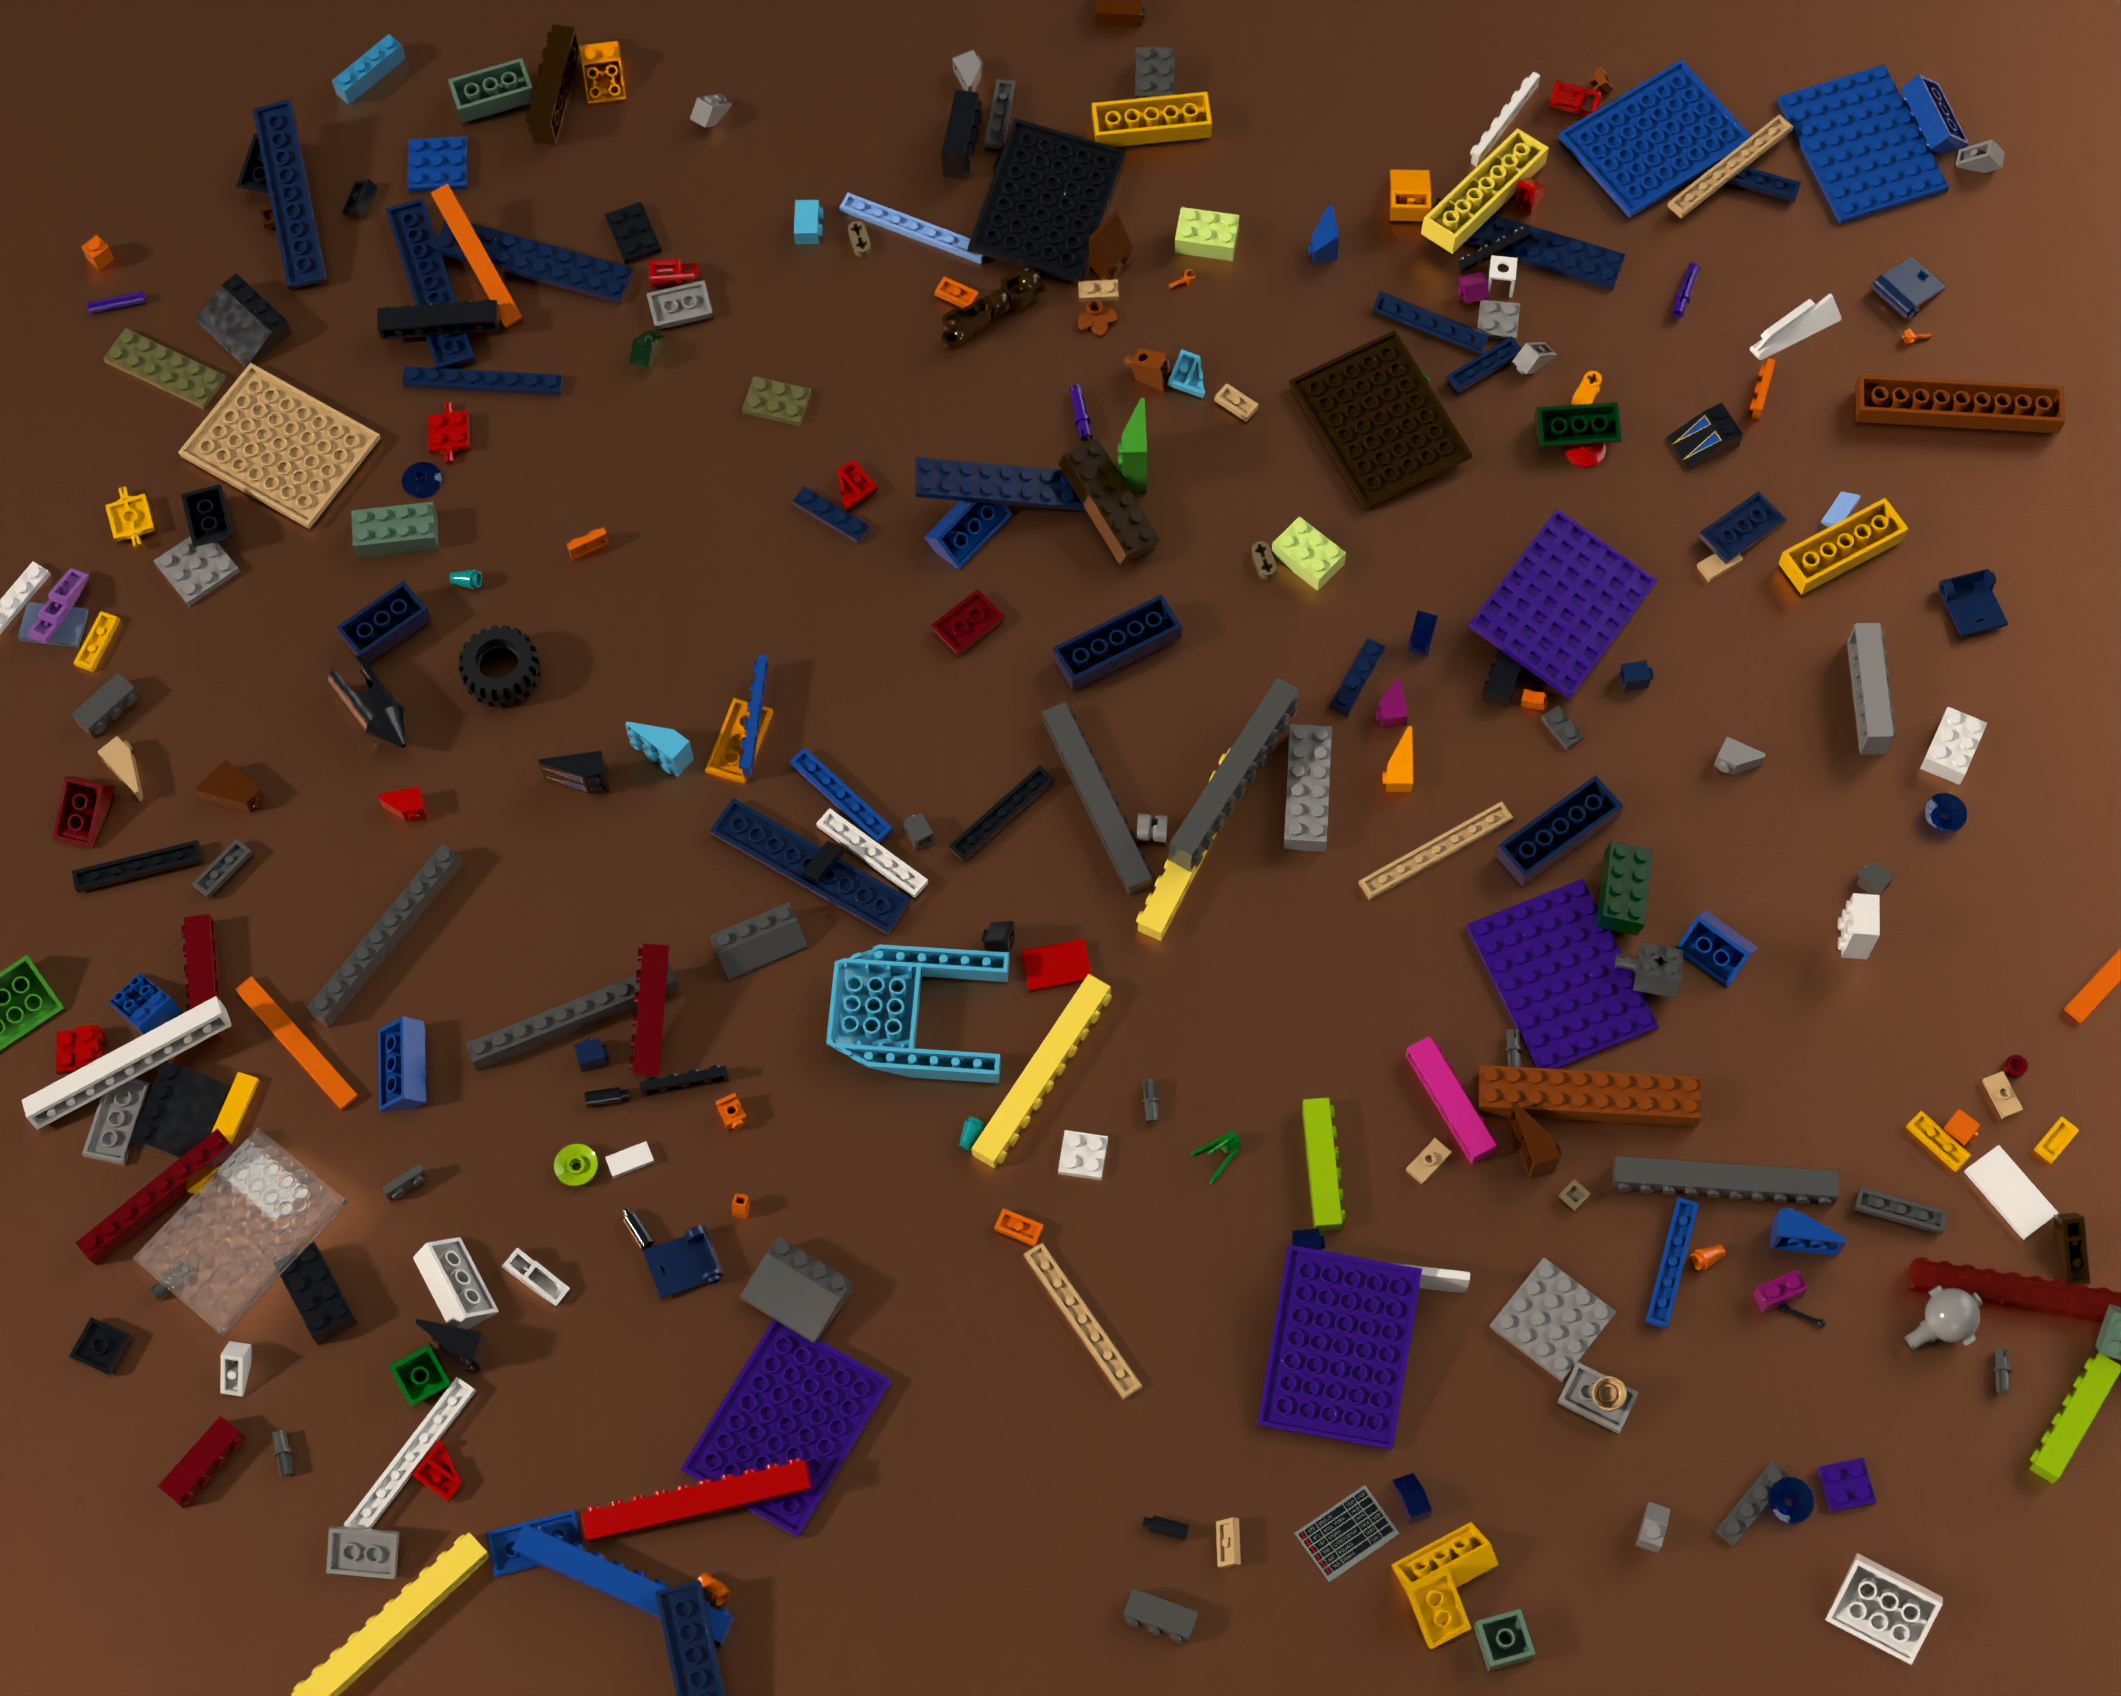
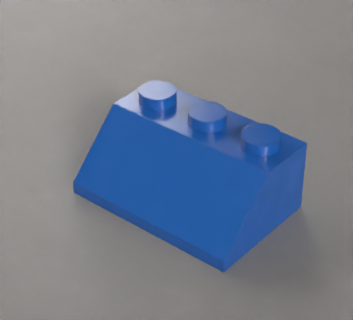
M1704 910L1697 915L1676 946V949L1684 950V956L1728 987L1747 965L1758 947L1710 912Z

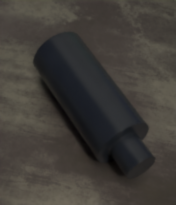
M620 1087L585 1092L586 1107L622 1103V1099L629 1098V1090H620Z
M630 1208L624 1209L622 1213L625 1216L623 1220L640 1249H648L655 1243L653 1237L637 1212H632Z
M1153 1515V1518L1144 1516L1142 1526L1150 1527V1532L1183 1541L1186 1540L1189 1529L1188 1524Z

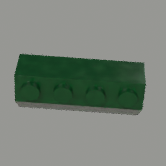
M1618 402L1537 407L1534 414L1536 436L1540 447L1622 442Z

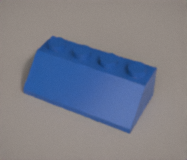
M1918 74L1901 87L1904 94L1902 98L1910 106V114L1917 120L1919 124L1918 130L1925 136L1927 140L1926 146L1931 151L1943 154L1969 145L1938 82Z
M959 501L924 538L938 555L957 569H960L1012 515V512L1003 504Z
M402 1016L378 1029L379 1111L381 1112L415 1109L426 1103L425 1023L422 1020Z

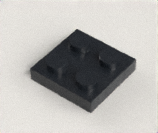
M91 1317L71 1351L69 1358L110 1377L132 1336Z

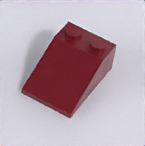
M77 776L64 777L52 838L93 848L110 808L114 785Z

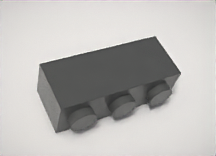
M116 673L71 715L76 723L94 738L97 734L102 733L108 724L119 718L121 713L128 706H132L140 696L134 686L119 673Z
M1132 1588L1123 1613V1619L1127 1620L1126 1624L1139 1628L1141 1625L1149 1628L1148 1632L1161 1636L1163 1633L1170 1636V1640L1179 1644H1183V1642L1189 1643L1198 1618L1197 1611Z

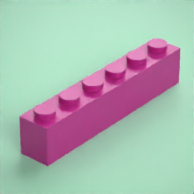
M1428 1036L1407 1047L1405 1055L1471 1164H1474L1495 1153L1497 1140L1492 1132L1489 1133L1486 1129V1122L1483 1116L1475 1111L1472 1098L1469 1095L1466 1096L1462 1090L1464 1087L1458 1077L1455 1078L1451 1072L1452 1066L1447 1059L1444 1060L1440 1054L1441 1048L1436 1041L1433 1042L1431 1037Z

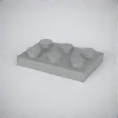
M704 280L646 293L655 330L713 317Z
M1576 1362L1557 1403L1619 1434L1639 1392L1625 1386L1627 1390L1625 1403L1618 1410L1605 1411L1594 1403L1591 1393L1596 1381L1607 1376Z
M341 1526L329 1527L326 1573L395 1579L397 1577L399 1532Z

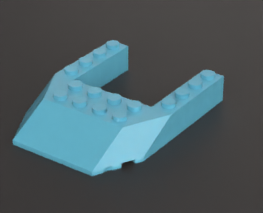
M879 944L866 952H859L853 954L850 958L835 961L826 1039L827 1045L868 1068L911 1078L999 1083L1001 1069L1000 1054L916 1049L915 1046L922 977L1008 982L1009 952Z

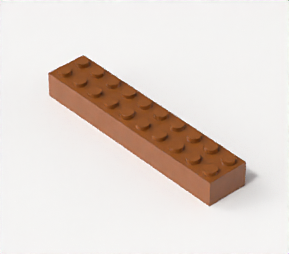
M1859 375L1855 386L1856 422L2058 434L2065 423L2064 386Z
M1480 1065L1478 1072L1477 1114L1509 1117L1512 1104L1517 1103L1532 1118L1698 1127L1701 1120V1076Z

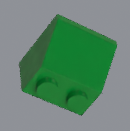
M431 1341L390 1362L389 1368L410 1406L451 1385L445 1368Z

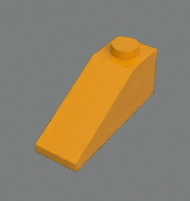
M1412 726L1407 727L1387 764L1386 772H1382V784H1386V792H1412Z

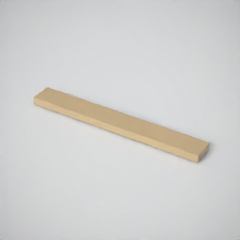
M1779 114L1669 201L1667 206L1680 218H1683L1793 130V126Z
M1501 801L1359 880L1358 884L1368 899L1371 900L1512 822L1514 817Z
M1041 1242L1024 1253L1027 1262L1122 1399L1125 1400L1142 1388L1141 1383L1045 1245Z

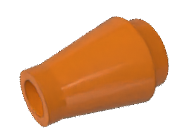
M1721 1244L1695 1249L1694 1253L1691 1254V1261L1697 1270H1706L1720 1258L1725 1257L1726 1252Z
M708 1572L700 1575L697 1581H702L704 1593L710 1603L716 1606L725 1603L730 1596L728 1587L710 1576Z

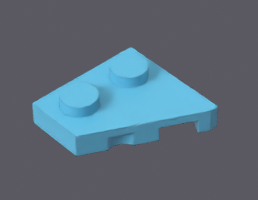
M1181 349L1167 386L1204 398L1205 389L1203 387L1200 356Z

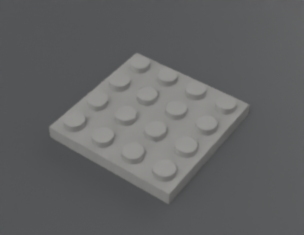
M1543 1257L1490 1324V1328L1563 1382L1574 1368L1576 1362L1581 1359L1614 1317L1616 1311Z

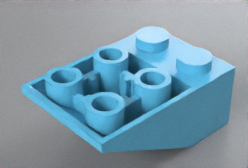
M628 721L625 723L630 744L636 750L641 749L644 751L645 755L652 762L657 761L660 763L663 770L667 773H673L678 777L694 760L690 741L674 729Z

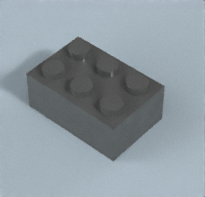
M1136 47L1135 99L1174 95L1175 48Z

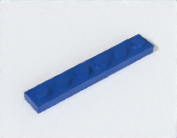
M758 655L757 662L753 664L755 680L751 681L750 693L753 694L752 699H748L747 711L750 714L749 718L745 719L744 725L747 734L746 737L742 738L744 754L739 758V768L742 769L743 776L752 777L769 665L767 655Z
M805 747L790 760L791 766L878 844L893 831L892 826Z
M1677 1197L1645 1320L1647 1324L1664 1329L1668 1328L1699 1207L1697 1202Z

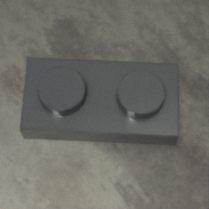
M1559 706L1542 715L1541 721L1566 751L1583 740V734Z
M418 1164L381 1188L389 1201L399 1199L408 1189L421 1185L424 1179L427 1178V1175L421 1165Z

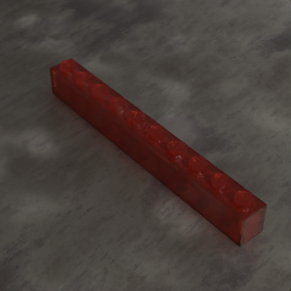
M1926 1257L1914 1258L1910 1264L1908 1291L1929 1294L1928 1292L1931 1289L1940 1285L1942 1289L1957 1288L1970 1295L1976 1292L1982 1302L1986 1304L2103 1323L2109 1304L2121 1307V1292H2113L2107 1287L2095 1289L2089 1288V1285L2082 1283L2071 1285L2066 1284V1281L2063 1280L2047 1281L2040 1276H2030L2029 1278L2023 1277L2016 1272L2005 1274L1999 1273L1998 1270L1992 1268L1981 1270L1976 1269L1973 1265H1953L1950 1261L1933 1262Z

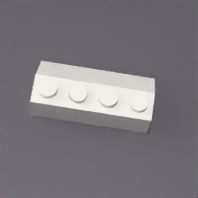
M460 1237L428 1242L414 1255L413 1259L447 1325L469 1329L499 1312Z

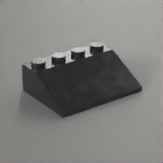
M237 273L218 288L195 319L245 369L250 363H256L292 334L288 321Z
M167 1061L163 1062L131 1141L137 1149L176 1160L180 1159L211 1134L230 1085L185 1066Z

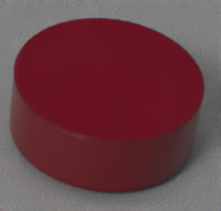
M2011 1055L2006 1060L2004 1069L2009 1076L2019 1078L2027 1071L2028 1063L2020 1055Z

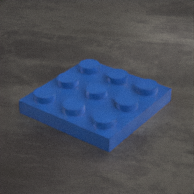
M467 136L409 139L407 186L409 193L435 191L447 183L451 190L467 189Z

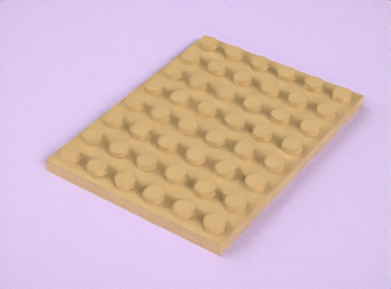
M250 363L178 453L184 459L310 529L381 437L375 431Z

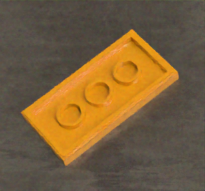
M733 698L705 768V772L742 784H745L748 778L743 776L742 769L739 768V758L744 754L742 738L746 737L747 731L744 729L745 719L749 718L750 714L747 711V701ZM762 706L755 758L773 715V709Z

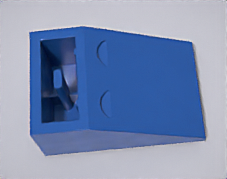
M141 972L108 1001L142 1035L183 1014L176 1003Z

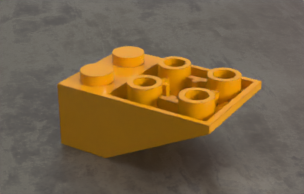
M618 41L579 46L587 103L592 104L626 99Z
M1390 169V221H1423V218L1431 211L1429 170Z

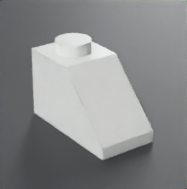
M229 1341L221 1353L220 1394L241 1397L244 1395L251 1367V1344Z

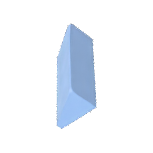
M1841 491L1821 520V523L1831 527L1848 518L1861 496Z

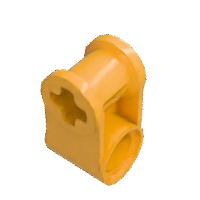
M1589 371L1584 375L1579 388L1574 393L1571 401L1572 405L1595 403L1602 381L1600 373Z

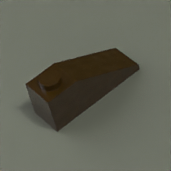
M2077 1213L2054 1215L2055 1236L2066 1285L2090 1284L2084 1217Z

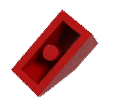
M1530 178L1521 179L1517 185L1514 205L1531 214L1543 199L1545 186Z
M420 786L378 794L382 807L404 821L415 822L421 818H426L424 797Z

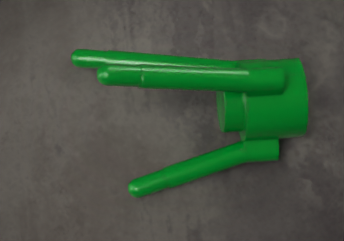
M1231 1130L1226 1135L1223 1134L1218 1139L1191 1152V1155L1194 1156L1211 1147L1213 1148L1207 1152L1209 1155L1220 1148L1225 1153L1230 1152L1210 1179V1184L1214 1183L1231 1159L1240 1152L1238 1147L1242 1145L1239 1136Z

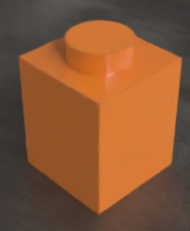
M97 235L81 246L87 260L99 271L115 260L109 246Z
M1958 1109L1943 1130L1964 1147L1968 1142L1972 1144L1979 1136L1977 1130L1980 1124L1961 1109Z

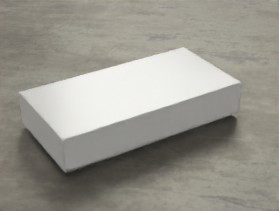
M646 1141L605 1157L613 1179L655 1163Z

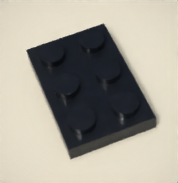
M641 201L604 214L625 264L662 252Z

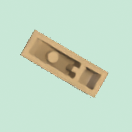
M116 736L97 752L105 764L141 802L143 794L135 757L131 753L133 748L127 740L122 742Z

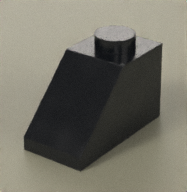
M1015 922L991 923L989 929H985L982 936L985 950L1009 952L1010 956L1016 939Z

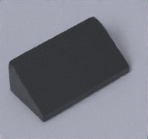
M370 179L355 181L342 213L365 219L378 187Z
M827 841L801 873L819 885L843 856L844 848Z

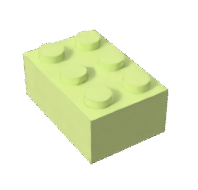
M1181 207L1175 236V253L1233 261L1239 230V215Z
M1300 516L1272 543V555L1317 591L1345 564L1346 552Z

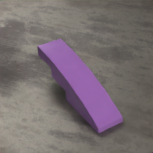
M73 568L66 572L48 593L49 600L39 610L38 620L27 631L29 638L45 644L48 643L80 596L89 578V574Z

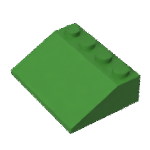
M1140 398L1122 433V443H1118V472L1131 493L1147 492L1145 398Z
M25 955L0 972V1050L64 1009V1006L28 955Z

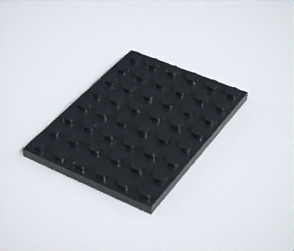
M1014 118L971 236L968 251L1024 268L1029 267L1031 270L1075 283L1081 282L1089 261V237L1101 226L1126 151Z

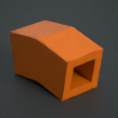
M1524 689L1520 706L1545 710L1548 697L1545 692Z
M735 1193L732 1201L733 1217L747 1219L750 1208L749 1196Z

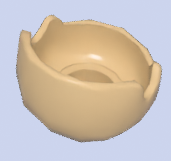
M1607 1376L1596 1381L1591 1394L1594 1403L1599 1408L1605 1411L1618 1410L1625 1403L1627 1390L1622 1381L1615 1377Z

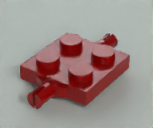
M446 401L444 403V413L428 416V450L430 454H446L445 463L450 465V463L454 464V453L470 449V426L468 411L453 412V402Z

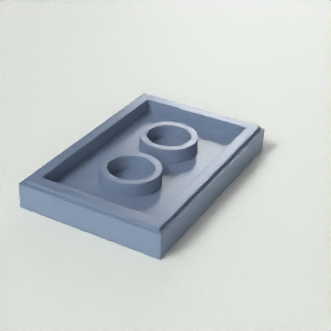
M27 602L18 634L19 641L45 644L29 638L27 633L38 620V612L45 604ZM72 607L59 629L47 644L80 648L89 610L87 608Z

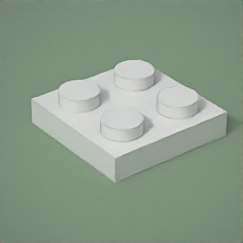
M1065 1130L1058 1174L1102 1180L1108 1136Z

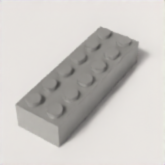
M1855 623L1847 641L1860 755L1886 754L1888 748L1892 745V739L1896 737V726L1892 725L1894 708L1890 706L1889 701L1892 691L1891 687H1888L1887 684L1889 669L1885 668L1887 651L1883 649L1885 634L1884 630H1881L1880 623Z
M1290 724L1283 850L1326 852L1332 726Z

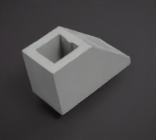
M720 94L699 97L696 100L690 119L705 128L715 126L731 107L732 103L728 102L726 97Z

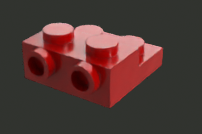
M98 1024L76 1026V1030L57 1031L56 1073L58 1075L71 1074L105 1056L102 1050V1043L105 1042V1033Z

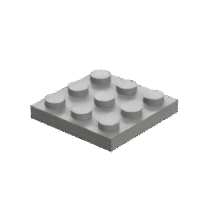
M191 536L154 560L155 565L188 606H191L240 572L217 542L193 547Z

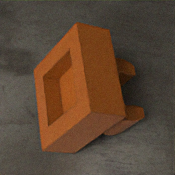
M1601 67L1595 69L1596 77H1591L1588 80L1591 85L1597 83L1592 89L1597 91L1603 89L1606 93L1614 90L1608 74Z

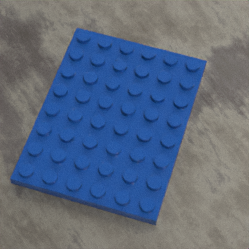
M1682 59L1558 134L1561 142L1629 218L1707 172L1751 137L1750 133Z
M1885 64L1778 96L1777 103L1785 119L1793 126L1792 132L1839 224L1948 191L1949 185L1930 149L1926 146V142Z

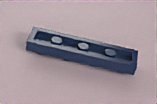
M1749 167L1744 168L1727 182L1795 202L1801 184L1799 181Z
M1511 336L1448 374L1447 381L1459 394L1512 362L1522 348Z
M805 486L792 500L794 506L858 545L870 531L868 524Z
M1367 638L1331 701L1330 708L1349 716L1383 656L1386 646Z

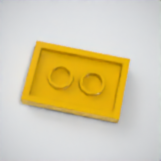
M1446 1566L1405 1587L1426 1644L1430 1649L1472 1629L1450 1571Z

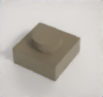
M1574 1179L1559 1194V1198L1576 1211L1590 1197L1591 1193Z

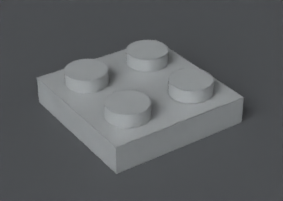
M1480 300L1477 330L1490 334L1489 339L1506 340L1512 336L1516 341L1520 304Z

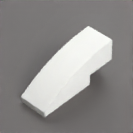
M516 1248L501 1266L554 1306H557L570 1289L519 1248Z

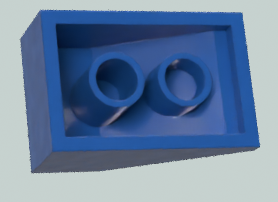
M1792 1208L1779 1210L1771 1223L1770 1249L1838 1256L1846 1243L1845 1237L1806 1214L1795 1212V1209Z

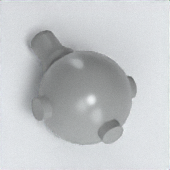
M1938 1285L1928 1292L1931 1298L1925 1307V1320L1919 1323L1920 1326L1904 1337L1912 1350L1926 1342H1934L1937 1339L1951 1343L1962 1341L1966 1346L1977 1339L1974 1333L1980 1323L1979 1306L1983 1302L1976 1292L1970 1295L1961 1289H1942Z

